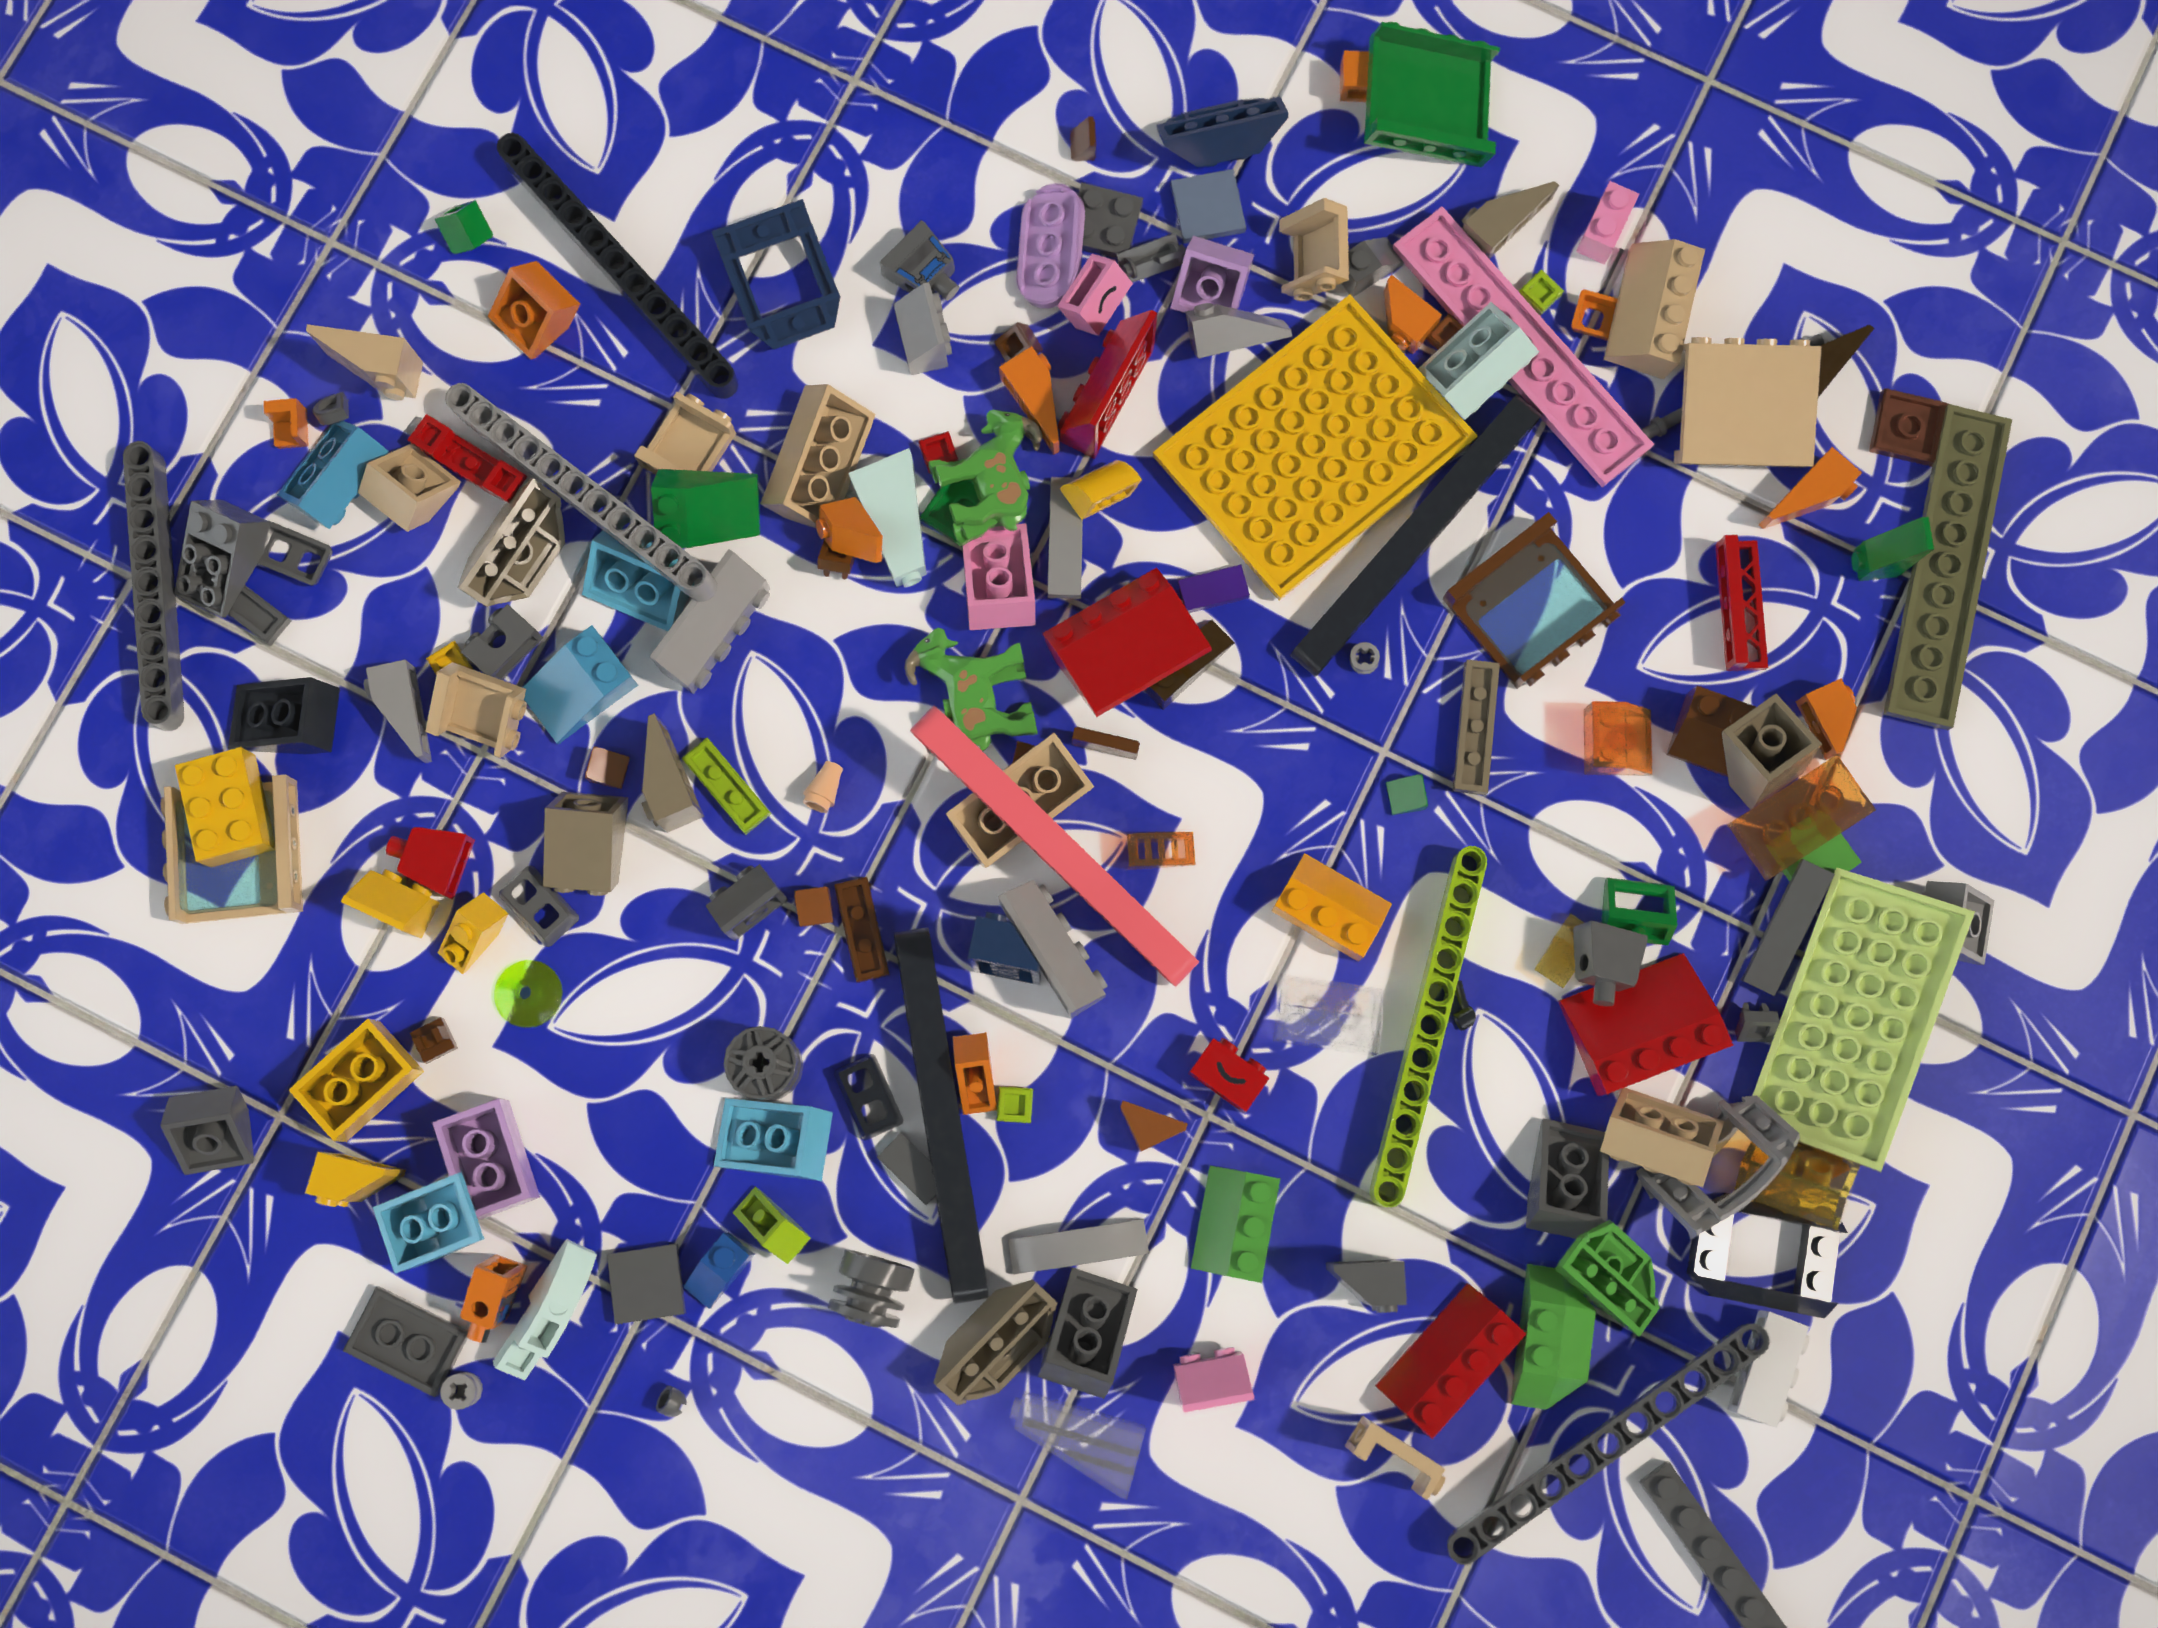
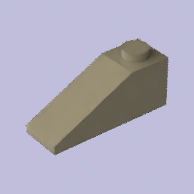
M1556 181L1487 201L1479 209L1474 207L1462 219L1464 223L1462 229L1490 259L1553 200L1559 184Z

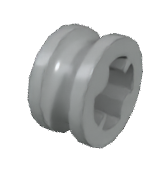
M1368 642L1355 645L1351 650L1349 659L1353 670L1363 675L1375 671L1380 659L1379 650ZM1361 652L1365 655L1370 652L1372 654L1370 661L1373 663L1369 665L1364 662L1360 665L1357 662L1359 655L1356 654Z

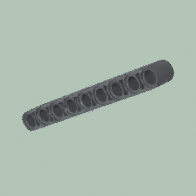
M135 441L125 448L123 452L141 712L146 722L164 731H173L182 725L185 714L176 595H174L175 581L166 463L161 454L143 441ZM149 455L147 462L140 465L141 460ZM151 486L150 492L142 497L144 490ZM153 518L152 524L145 528L147 520ZM156 549L154 556L147 560L148 553ZM158 580L157 587L149 591L151 583ZM161 612L159 619L152 623L153 615ZM163 643L161 652L154 655L156 646ZM165 675L164 683L160 687H156L158 678ZM167 707L168 712L166 716L159 720L160 711Z

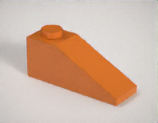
M1031 346L999 366L1000 379L1028 419L1035 421L1042 431V439L1055 455L1059 452V436L1050 370L1052 368L1043 353L1038 355Z
M1831 447L1762 520L1759 526L1765 529L1828 507L1839 497L1845 501L1858 487L1854 481L1862 472L1836 449Z

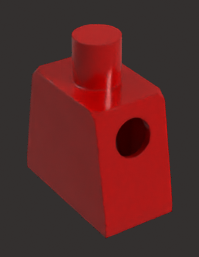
M413 827L408 840L392 836L386 846V855L400 859L397 872L453 900L475 839L458 832Z

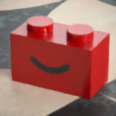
M1213 1038L1188 1074L1242 1113H1245L1270 1079L1264 1074L1267 1069L1252 1058H1249L1246 1062L1236 1054L1239 1049L1228 1040L1221 1038L1218 1042Z

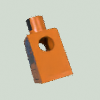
M495 1254L475 1266L460 1314L463 1320L471 1322L466 1335L468 1339L485 1343L491 1329L496 1328L507 1320L526 1273L527 1265Z

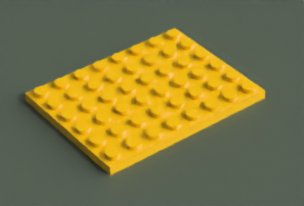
M1349 294L1153 451L1152 456L1280 601L1475 442L1478 435Z

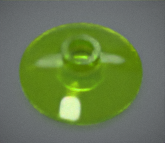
M535 960L519 961L509 966L498 978L494 990L495 1005L500 1015L509 1023L523 1028L537 1027L549 1021L558 1011L563 996L562 984L556 972L548 965ZM528 986L531 994L528 998L522 999L520 991L523 987Z

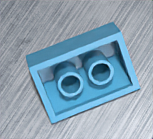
M343 420L331 424L277 496L318 524L330 529L332 525H337L346 514L345 508L351 500L360 496L358 490L367 463L386 455L389 451L358 426Z

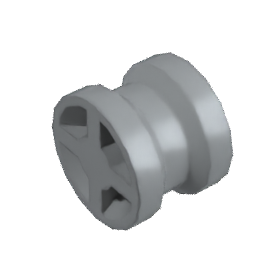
M471 1372L454 1374L448 1377L442 1384L441 1398L444 1404L451 1409L459 1410L470 1407L481 1398L483 1392L482 1382L478 1376Z

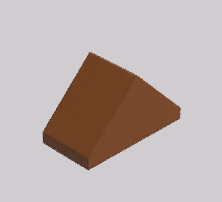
M1124 1100L1120 1106V1110L1140 1152L1184 1132L1188 1125L1182 1121Z

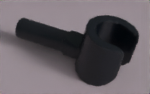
M1460 980L1457 983L1456 994L1461 1010L1453 1014V1019L1459 1030L1463 1031L1473 1026L1476 1014L1468 1004L1463 984Z

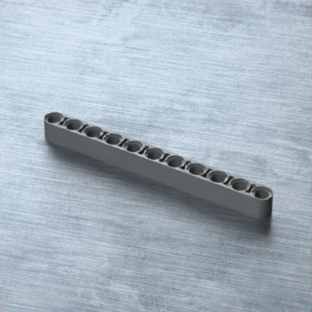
M1743 1324L1735 1328L1454 1530L1449 1535L1447 1541L1450 1557L1461 1565H1468L1479 1559L1764 1354L1770 1344L1767 1331L1757 1324ZM1750 1329L1759 1336V1345L1754 1350H1748L1742 1343L1743 1334ZM1720 1350L1726 1351L1731 1358L1729 1368L1724 1371L1718 1370L1713 1363L1714 1355ZM1691 1371L1698 1372L1702 1377V1386L1695 1392L1689 1391L1684 1384L1686 1374ZM1661 1392H1669L1674 1399L1673 1407L1667 1412H1661L1657 1409L1655 1403L1657 1395ZM1634 1412L1641 1413L1645 1419V1426L1638 1433L1631 1432L1626 1422L1628 1416ZM1604 1433L1613 1434L1617 1441L1616 1448L1610 1453H1603L1598 1448V1439ZM1575 1454H1583L1588 1460V1467L1581 1474L1573 1473L1569 1468V1460ZM1546 1475H1555L1559 1480V1489L1553 1494L1543 1493L1540 1489L1541 1479ZM1518 1495H1524L1531 1501L1530 1510L1524 1515H1518L1511 1509V1502ZM1489 1516L1498 1517L1502 1521L1501 1531L1496 1535L1486 1534L1482 1529V1523L1485 1518ZM1467 1537L1473 1542L1474 1548L1469 1555L1461 1556L1454 1551L1453 1544L1457 1538Z

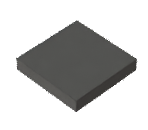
M678 1244L607 1254L615 1325L686 1314Z

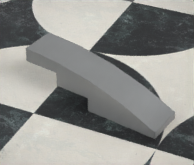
M1051 477L1048 598L1081 599L1083 520L1080 519L1060 491V487L1077 478Z

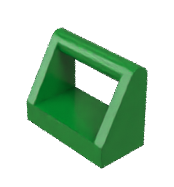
M1606 877L1601 923L1647 935V943L1668 946L1677 928L1675 887L1672 885ZM1615 892L1664 898L1663 913L1616 907Z

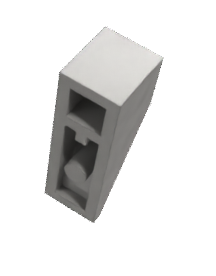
M1211 303L1199 304L1194 307V310L1186 311L1191 348L1198 359L1292 337V331L1284 320L1218 304L1213 305Z
M405 659L366 668L368 679L364 680V688L367 697L374 702L414 755L425 763L432 762L428 736L425 732L426 725L415 667Z

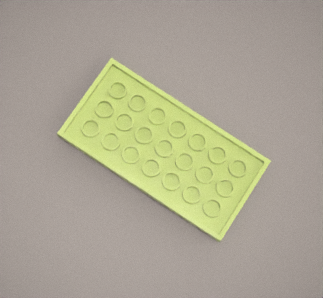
M1836 867L1835 875L1829 886L1752 1096L1757 1095L1799 1132V1143L1882 1172L1975 911Z

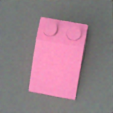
M1026 523L1017 524V530L1009 531L1003 525L995 526L987 530L982 537L962 545L970 630L1035 626V595Z

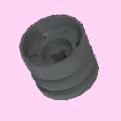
M764 1026L745 1029L735 1036L727 1047L724 1058L726 1078L732 1087L745 1097L766 1102L782 1099L791 1093L801 1080L804 1066L801 1051L795 1042L780 1031ZM761 1054H763L765 1059L770 1060L769 1066L763 1067V1072L754 1066V1061L760 1060Z
M845 1249L838 1272L852 1279L851 1286L834 1285L833 1291L847 1296L846 1301L830 1299L828 1308L839 1313L845 1319L875 1328H899L901 1319L886 1312L888 1308L904 1310L905 1305L891 1298L893 1291L908 1292L910 1290L915 1269L888 1259Z

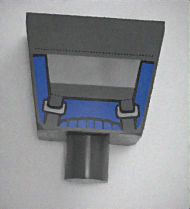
M923 220L879 262L882 276L908 293L921 284L930 282L932 294L936 291L946 301H949L959 290V285L950 278L955 271L952 256Z

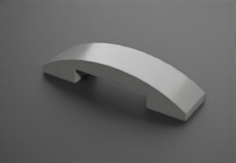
M1144 1219L1008 1239L1012 1274L1149 1254Z

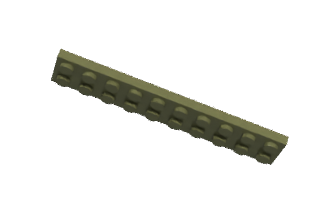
M1951 404L1946 406L1936 460L1932 465L1922 516L1929 517L1934 550L1912 566L1883 715L1944 730L1954 728L2013 419Z

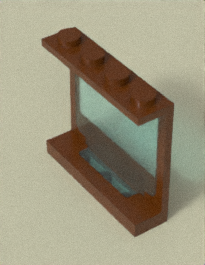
M1550 512L1449 588L1442 598L1495 663H1500L1499 668L1517 689L1525 683L1529 687L1533 686L1545 676L1542 670L1552 663L1554 667L1560 665L1571 655L1567 650L1576 643L1581 648L1596 636L1593 630L1599 625L1603 624L1605 628L1611 625L1621 616L1618 610L1626 603L1622 597L1614 603L1552 529L1557 520Z

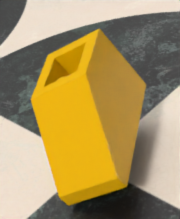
M483 892L456 911L438 954L448 964L452 965L461 974H464L499 935L509 913Z

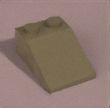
M654 713L648 716L642 788L646 801L641 802L648 820H652L656 827L660 825L668 833L703 818L704 814L668 729Z

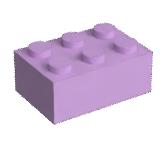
M498 1098L432 1122L448 1174L452 1176L462 1172L478 1220L540 1198L509 1100Z

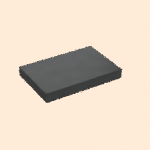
M378 1286L369 1299L343 1351L433 1397H438L442 1384L448 1378L468 1339L466 1337L468 1330Z

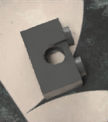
M508 604L503 609L499 608L494 611L488 619L490 626L482 634L479 632L472 634L466 640L465 648L461 651L484 674L503 680L543 639L542 635ZM498 636H506L503 646L493 648V642Z

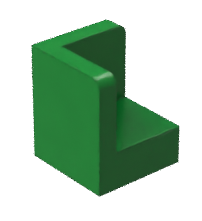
M476 200L455 205L434 219L453 254L473 250L493 237V232Z

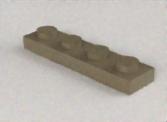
M1469 659L1464 662L1453 791L1480 795L1488 793L1500 663Z

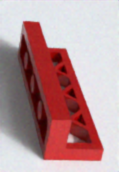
M1738 534L1724 535L1716 543L1726 671L1766 670L1768 668L1758 542L1757 540L1738 541ZM1739 550H1749L1750 563L1744 570L1741 568ZM1742 579L1752 587V596L1747 601L1743 599ZM1745 611L1755 619V627L1749 633L1746 632ZM1755 632H1756V639L1752 637V635H1753ZM1747 642L1757 650L1758 662H1749Z

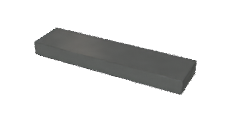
M1804 859L1800 860L1741 981L1775 996L1835 875L1834 873Z

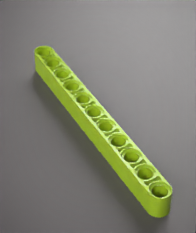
M1476 846L1463 848L1454 856L1451 863L1370 1185L1369 1194L1371 1200L1380 1207H1395L1402 1202L1405 1196L1487 867L1486 854L1481 848ZM1463 856H1471L1476 860L1477 868L1475 871H1468L1463 867ZM1461 887L1468 892L1469 900L1467 903L1457 902L1453 895L1455 888ZM1452 919L1460 924L1461 932L1459 936H1452L1446 931L1445 923L1447 920ZM1439 952H1447L1452 957L1453 964L1450 969H1445L1438 964L1437 955ZM1431 984H1438L1444 989L1445 996L1441 1002L1435 1001L1430 997L1429 988ZM1425 1016L1432 1018L1436 1022V1031L1433 1035L1425 1033L1421 1028V1020ZM1416 1049L1425 1051L1428 1056V1063L1424 1068L1416 1066L1412 1060V1055ZM1408 1082L1415 1083L1420 1089V1096L1416 1101L1407 1099L1404 1094V1087ZM1400 1115L1407 1116L1412 1123L1411 1131L1406 1135L1399 1133L1395 1126L1396 1120ZM1393 1148L1400 1150L1404 1157L1403 1163L1399 1168L1390 1166L1387 1161V1155ZM1384 1182L1391 1183L1395 1189V1196L1389 1202L1383 1201L1379 1196V1187Z

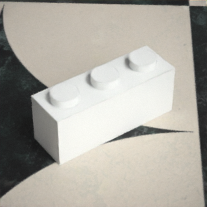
M1759 1310L1754 1324L1762 1326L1767 1331L1770 1344L1764 1354L1739 1371L1727 1410L1778 1428L1779 1422L1784 1421L1788 1412V1402H1786L1789 1390L1794 1388L1799 1377V1369L1796 1367L1800 1355H1804L1809 1346L1810 1337L1807 1335L1809 1327L1772 1312ZM1753 1330L1747 1345L1748 1350H1754L1759 1345V1336Z

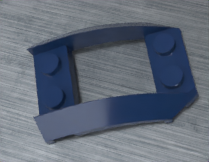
M803 199L712 231L749 331L775 350L835 328L841 296L828 267ZM799 237L822 297L762 318L739 258Z

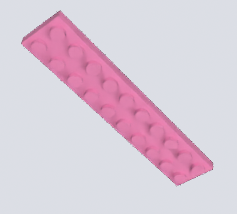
M1443 206L1393 244L1392 249L1447 313L1451 314L1463 327L1485 306L1492 302L1523 330L1539 350V353L1531 359L1527 366L1521 368L1511 377L1508 382L1529 405L1542 414L1541 419L1602 488L1654 446V443Z

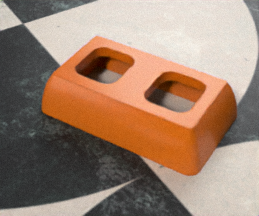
M1586 289L1582 290L1573 317L1572 330L1608 341L1618 298ZM1586 309L1602 312L1603 319L1600 329L1595 330L1582 324Z

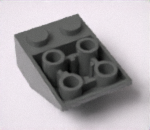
M222 499L191 501L174 595L222 618L226 617L264 553L270 522Z

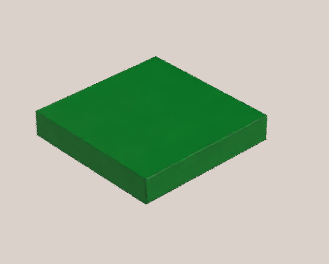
M962 480L940 487L921 514L920 520L958 544L952 529L954 521L949 510V504L959 503L966 507L976 506L980 501L974 489L973 480Z

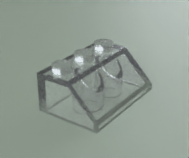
M1281 974L1273 1041L1369 1056L1379 1054L1383 1023L1382 988Z

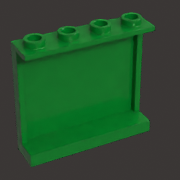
M1382 22L1370 36L1364 144L1477 167L1484 166L1496 154V142L1488 140L1491 61L1500 52V47L1488 45L1484 41L1460 39L1456 35L1432 33L1425 28H1409L1401 26L1397 22Z

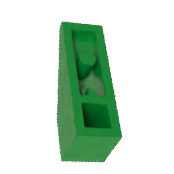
M1921 517L1869 538L1857 546L1852 554V567L1854 571H1857L1859 581L1898 577L1933 551L1934 544L1929 517Z

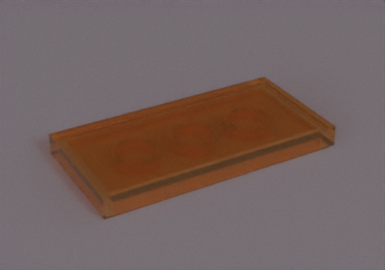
M1837 754L1727 825L1765 881H1767L1867 817L1876 809Z

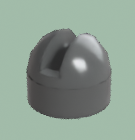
M667 1386L658 1398L656 1411L668 1417L682 1414L683 1411L678 1409L681 1404H687L684 1393L675 1387Z

